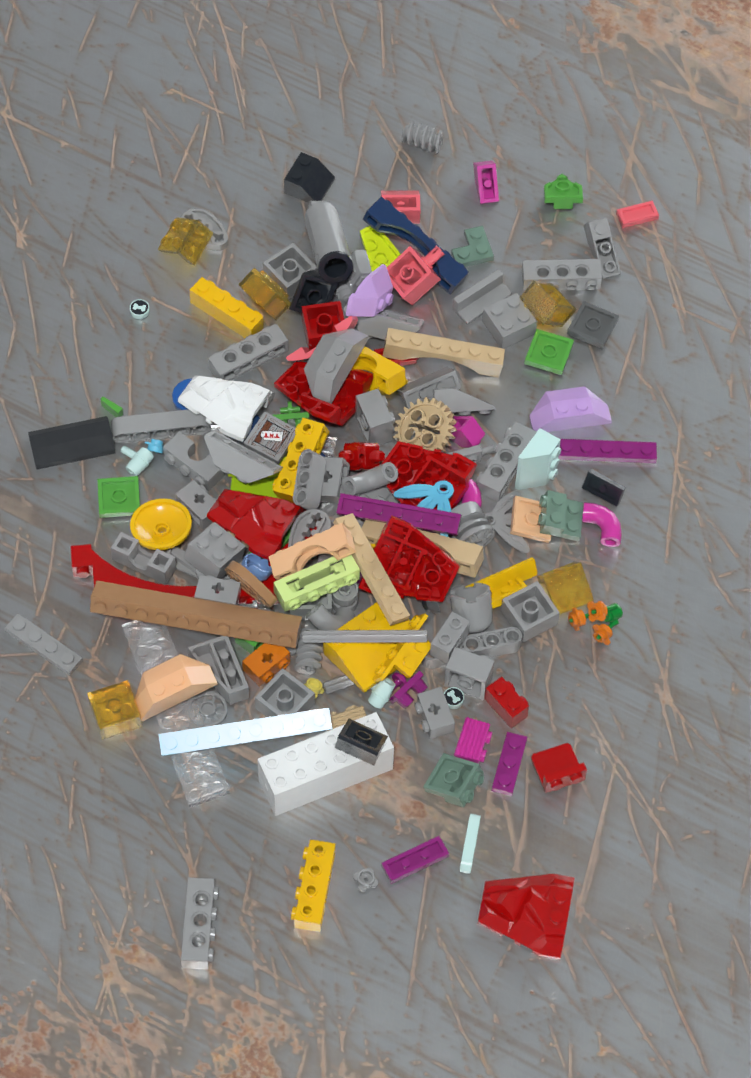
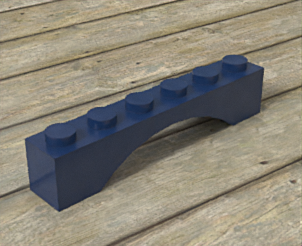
M382 196L366 211L363 220L375 231L392 234L408 241L424 256L437 245L433 238L423 233L419 226L414 225L404 213L399 212L390 201L385 200ZM437 245L445 255L432 265V269L441 279L437 284L451 295L465 280L469 271L466 270L462 263H458L452 258L448 251L443 250Z

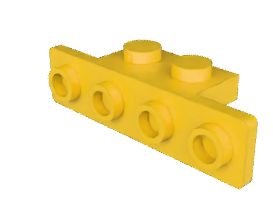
M531 557L474 582L483 583L490 587L492 609L500 607L502 599L527 587L523 581L538 574L535 559ZM474 583L465 587H474Z
M426 613L415 615L409 621L410 627L407 630H419L428 618V615ZM428 640L427 642H398L386 654L387 659L384 664H380L375 670L376 675L373 681H383L393 667L406 678H410L429 652L431 643Z

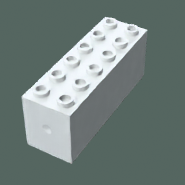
M377 712L354 720L388 736ZM344 725L258 758V779L274 815L278 816L393 770L394 746L389 736L374 766L335 748L338 735Z

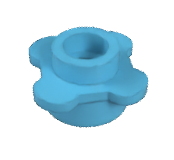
M151 439V442L145 441L148 444V450L163 453V441Z

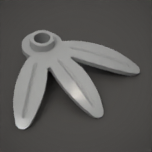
M514 491L502 497L495 505L492 513H485V518L493 521L490 525L505 542L523 553H528L530 549L521 536L510 534L511 528L508 526H511L512 513L505 514L512 508L515 495H521L520 492Z

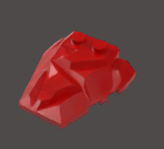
M296 361L274 382L276 389L312 416L342 426L356 412V396L369 390L373 374L360 369L350 370L332 403L312 396L304 371L307 362Z
M400 441L396 443L382 462V464L386 462L393 463L398 471V478L394 482L385 485L392 494L408 485L427 484L434 486L438 481L450 482L454 488L453 495L448 499L451 510L455 508L468 490V482L477 467L475 462L461 454L453 453L451 455L442 453L439 449L434 451L423 449V446ZM440 488L441 491L447 490L446 488ZM426 497L396 499L400 504L417 506Z
M224 489L207 513V518L217 523L224 530L231 531L240 542L241 540L249 546L251 553L269 560V556L281 549L284 535L296 518L305 512L306 509L286 499Z
M392 515L388 519L387 524L384 525L373 548L400 598L409 596L416 597L417 600L443 602L460 567L456 561L411 523ZM362 576L358 588L372 593Z
M546 874L485 881L478 924L500 936L505 935L513 939L514 943L519 946L522 944L533 950L532 953L538 956L560 960L575 877Z

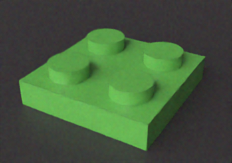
M536 329L524 364L562 375L574 340Z
M138 476L97 479L100 518L132 516L137 508L140 507Z

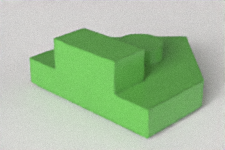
M560 174L555 181L544 185V202L553 203L554 209H573V203H583L582 185L577 182L573 183L568 180L567 176Z

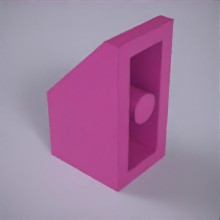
M492 160L473 163L475 184L480 204L498 202L496 163Z
M453 416L452 418L457 423L452 426L457 431L451 432L455 439L449 440L462 448L479 445L485 432L474 417Z

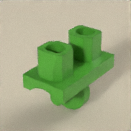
M287 401V407L280 408V414L273 415L288 424H295V428L300 424L302 418L309 419V413L300 412V406L292 407L291 401Z

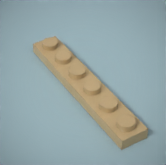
M354 514L335 518L334 525L343 523L351 532L356 553L351 555L390 626L408 620L410 617L409 612Z

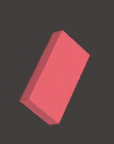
M653 200L617 209L616 211L622 228L659 219V214Z

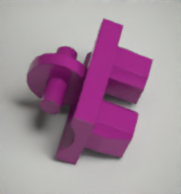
M419 670L408 682L403 674L398 672L392 674V679L395 683L394 689L398 686L400 689L389 701L392 704L397 702L404 709L409 706L414 699L406 691L411 688L418 694L428 687L421 679L424 674Z

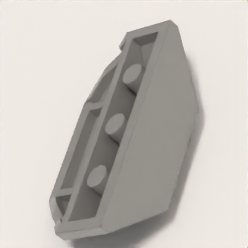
M347 302L346 305L344 306V311H345V312H346V309H347V304H348V302ZM384 309L375 317H357L358 322L355 328L357 331L368 335L369 338L376 337L385 341L388 328L416 333L424 324V320Z
M351 328L322 336L304 367L314 398L328 403L333 402L367 343L368 335Z
M215 430L204 436L214 465L220 467V470L224 473L233 474L241 482L251 483L282 470V466L221 435Z

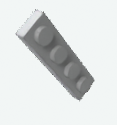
M19 613L5 627V632L69 676L83 662V658Z

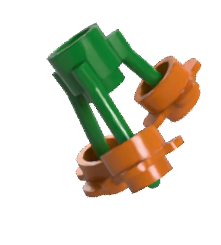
M590 601L587 604L589 609L587 614H584L581 609L572 608V612H569L568 620L570 625L574 626L575 631H579V627L586 624V618H589L591 622L596 620L610 622L609 625L594 624L593 637L596 641L603 642L605 645L611 643L609 640L613 635L611 628L619 624L618 619L623 615L619 604L613 603L606 606L602 601L597 603Z

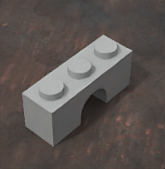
M180 431L163 446L165 461L179 468V471L184 476H189L199 485L202 484L207 491H210L225 476L220 467L214 465L210 454L203 460H192L190 457L195 453L194 442Z
M120 532L111 546L112 560L165 585L176 570L174 556L159 549H156L154 554L149 553L140 546L139 540Z

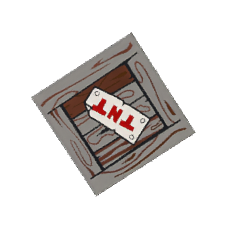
M264 412L244 441V446L279 464L288 451L290 442H293L296 428Z

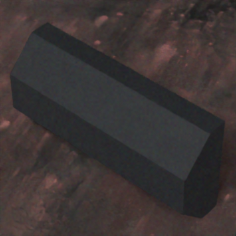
M107 416L28 432L36 470L115 454L112 432Z

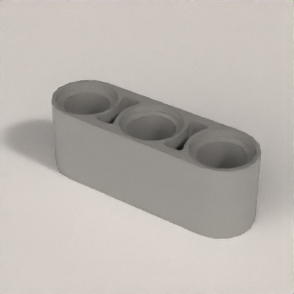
M306 449L300 454L293 493V502L306 510L317 509L320 504L326 467L325 457L311 449Z

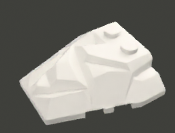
M194 376L179 396L178 402L196 415L203 414L206 417V422L210 425L213 422L220 427V432L224 435L243 442L251 431L254 416L261 406L267 408L275 393L253 383Z

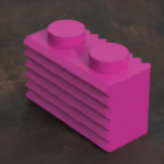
M466 717L454 756L478 764L480 762L484 763L487 750H484L485 744H490L493 734L490 731V724Z

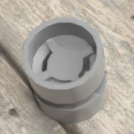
M357 583L343 586L332 593V607L335 611L339 607H348L353 612L357 609Z

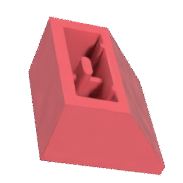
M419 190L381 191V196L385 200L390 201L399 212L404 213L408 220L413 224H420Z

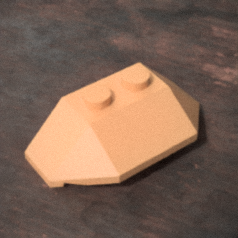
M180 654L143 672L134 704L143 722L218 685L210 665Z

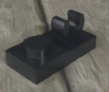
M593 469L588 471L582 485V489L615 506L620 504L626 489L625 486L616 483Z

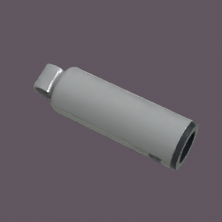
M309 201L308 209L305 213V225L318 272L321 278L327 282H341L351 275L353 262L338 212L329 201Z

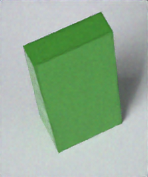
M103 396L101 397V406L113 416L121 417L124 415L122 407Z

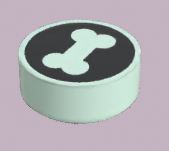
M138 299L130 304V314L133 318L144 319L149 315V304L145 300Z
M451 687L444 692L450 709H458L463 705L464 694L459 688Z

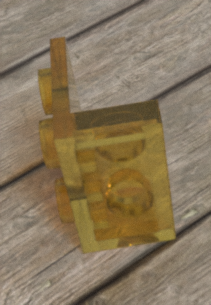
M175 218L170 224L167 234L162 238L158 250L160 252L178 254L190 265H195L213 232L199 220Z
M572 562L537 575L539 584L546 585L549 597L560 614L570 611L574 607L577 608L588 604L590 601H594L581 562Z

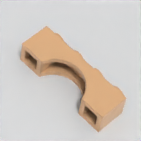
M341 523L321 533H316L312 537L297 542L284 550L277 551L269 556L274 578L280 580L303 570L305 564L318 554H330L337 560L356 553L351 532Z

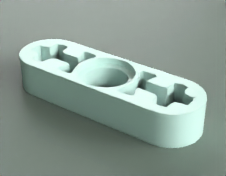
M470 814L460 865L461 873H471L481 815Z

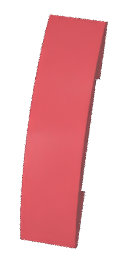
M349 316L335 325L337 331L354 329L358 318L356 316ZM301 347L288 355L286 359L287 361H307L310 359L315 348L310 351L308 347Z

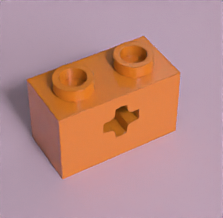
M264 643L242 660V670L260 687L263 683L270 682L274 675L282 668L285 670L289 666L290 651L284 646Z

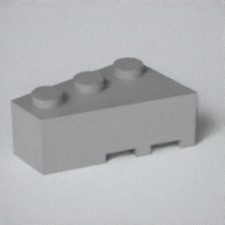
M220 636L187 647L188 657L211 666L218 683L214 688L229 705L249 699V686L228 636Z

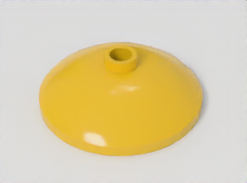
M164 498L154 499L142 504L133 513L130 521L133 538L139 540V544L152 550H167L178 546L188 537L192 528L191 515L187 508L175 500Z

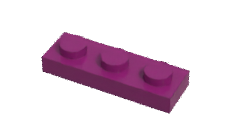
M507 732L492 785V792L508 796L513 795L527 743V736Z
M437 836L382 862L381 867L390 883L393 884L448 858L449 852L440 836Z

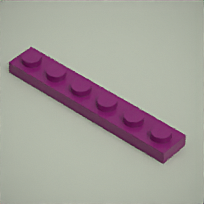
M561 439V453L558 456L560 460L656 464L657 442Z
M340 493L336 511L337 515L345 516L353 513L355 518L387 523L392 515L411 523L416 529L458 536L462 517L458 513Z

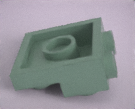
M547 490L540 497L539 506L541 507V513L538 518L540 533L579 541L582 529L583 502L567 499V494Z
M443 753L423 788L428 793L444 797L448 803L464 808L467 802H472L476 786L482 785L484 772L478 763Z

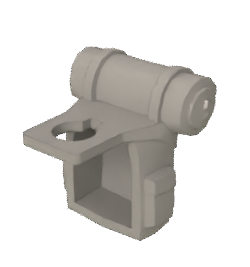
M354 250L351 254L353 262L352 273L347 279L338 282L335 290V296H337L338 301H341V303H347L350 295L356 292L362 281L372 273L366 250Z

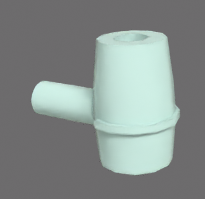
M125 445L121 448V453L131 458L125 468L133 476H138L149 466L154 458L152 452L144 447L138 452Z
M385 678L370 688L372 693L368 699L369 703L375 708L382 709L385 703L389 701L395 683L391 679Z

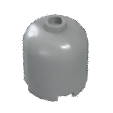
M474 583V587H465V584H461L450 590L452 612L470 621L469 635L481 633L491 625L493 618L492 595L488 585Z

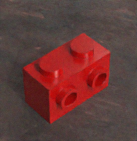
M501 676L485 688L484 699L511 729L527 718L528 701L523 696L517 694L510 681H506Z

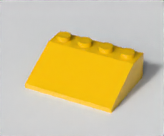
M376 602L337 630H407L410 627V620L408 619L390 626L379 604ZM398 642L323 643L324 655L359 689L366 692L379 683L373 681L376 675L375 670L380 664H384L387 659L386 654ZM393 667L387 676H389L397 669Z

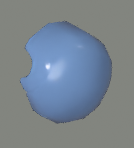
M253 553L244 556L242 566L260 581H265L272 574L268 560L261 559Z

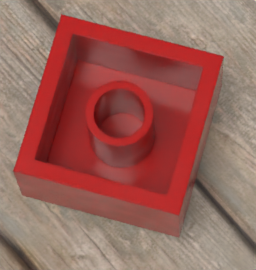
M341 301L302 306V323L307 347L310 351L317 347L324 334L337 332L335 325L345 320Z

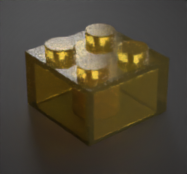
M253 268L238 284L274 320H277L291 304L287 299L289 295L263 270L259 272Z
M533 280L519 297L524 302V307L536 315L535 319L542 325L563 327L577 310L552 283Z
M128 680L87 693L89 705L102 740L142 727L141 715Z

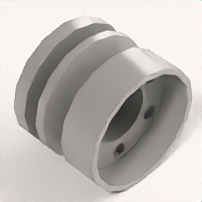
M473 501L466 502L451 510L453 513L461 514L462 517L458 536L448 534L449 538L475 543L483 546V548L492 541L495 531L490 522L485 518V514L478 503Z

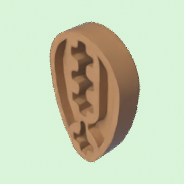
M232 561L225 568L227 575L231 579L241 582V589L268 608H271L276 603L277 598L244 566L236 561Z

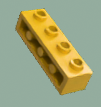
M201 277L189 289L190 303L240 336L246 338L249 335L262 331L264 328L263 316L260 312L252 310L243 301L235 299L228 291L221 290L212 281Z
M302 418L300 424L296 426L293 442H290L286 459L280 465L282 470L278 478H275L273 482V492L278 498L293 502L300 454L306 449H311L318 454L321 453L329 434L325 424Z
M310 839L309 847H304L303 859L306 862L305 867L301 866L299 872V879L302 880L301 887L297 886L295 899L298 900L297 907L293 906L291 920H294V928L321 932L336 853V843Z

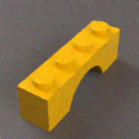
M364 346L351 370L362 369L372 372L374 374V387L388 395L406 385L404 367Z

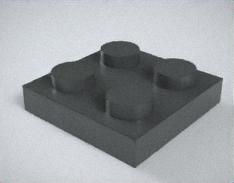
M583 301L567 330V335L603 349L619 320V315Z

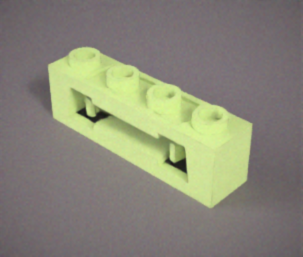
M352 555L340 560L333 556L275 581L274 593L284 612L290 609L295 610L302 604L309 601L314 602L320 596L327 593L332 594L343 586L353 585L360 579V569Z

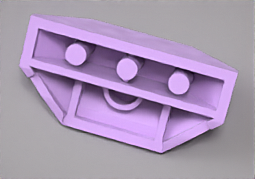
M382 264L370 273L358 286L355 294L352 293L350 295L346 316L375 317L388 305H391L394 297L392 294L393 285L386 265Z
M585 386L545 392L529 417L533 430L538 431L541 428L546 432L611 424L612 422L608 405Z

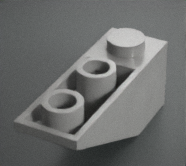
M607 218L585 224L584 230L594 259H600L602 279L621 274Z
M454 387L433 388V398L438 402L442 401L450 408L451 412H459V415H471V411H479V414H489L491 410H495L494 405Z

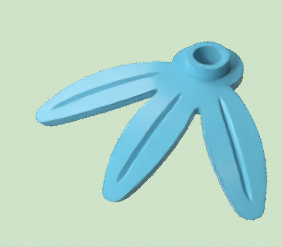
M443 480L438 481L434 486L427 484L408 485L398 489L393 495L400 499L426 497L417 505L418 507L434 509L438 505L437 510L451 512L448 499L453 495L454 488L450 482ZM440 488H446L447 490L441 491ZM440 533V535L448 537V534Z

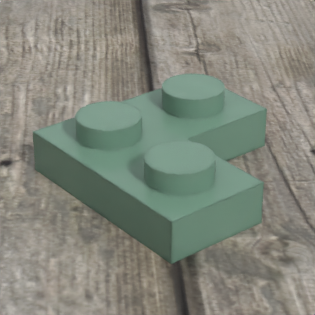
M483 226L465 229L464 236L468 246L451 250L452 257L465 267L494 260V254Z

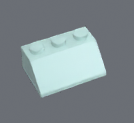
M539 428L518 457L515 489L522 490L544 486L550 479L554 480L558 473L557 466L560 462L558 456L561 453V439Z

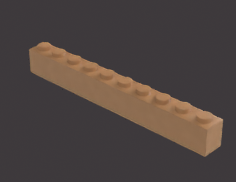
M96 581L91 594L90 612L295 649L301 633V616Z

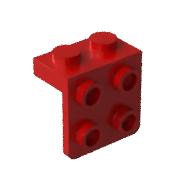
M569 743L534 753L531 756V761L545 793L556 791L572 784H578L586 778L587 768L585 763L579 764Z

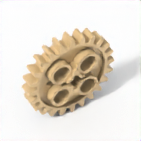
M425 397L424 402L418 398L416 405L410 402L411 408L409 409L403 407L405 413H399L398 415L401 417V420H395L398 427H395L394 430L398 434L394 435L393 438L397 442L423 446V449L432 451L439 449L446 453L445 446L452 445L449 439H455L451 432L457 431L452 426L457 422L452 418L454 414L450 411V408L442 401L438 402L435 398H432L430 401L427 397ZM439 420V423L434 426V423ZM433 438L432 442L428 444V441Z

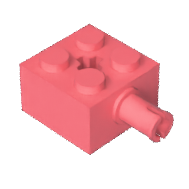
M437 245L425 257L409 246L387 267L393 287L411 305H414L441 280L432 269V265L445 255Z

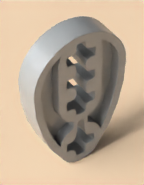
M194 208L187 210L181 215L179 219V233L184 240L208 250L221 251L227 248L228 236L225 228L210 212Z
M310 509L301 513L291 528L288 547L293 546L297 542L304 541L305 537L330 529L333 524L329 516L324 511L318 509ZM321 518V521H317L315 524L314 520ZM315 526L317 527L316 530L313 529V530L310 532V530H309L310 528H314Z

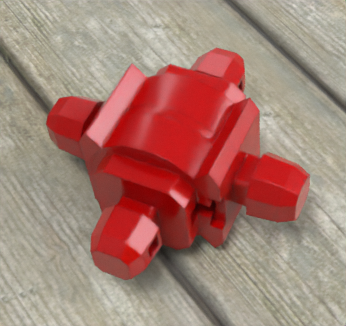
M353 442L344 444V450L339 452V458H344L350 464L349 469L369 470L379 466L380 462L384 461L385 453L380 451L378 443Z

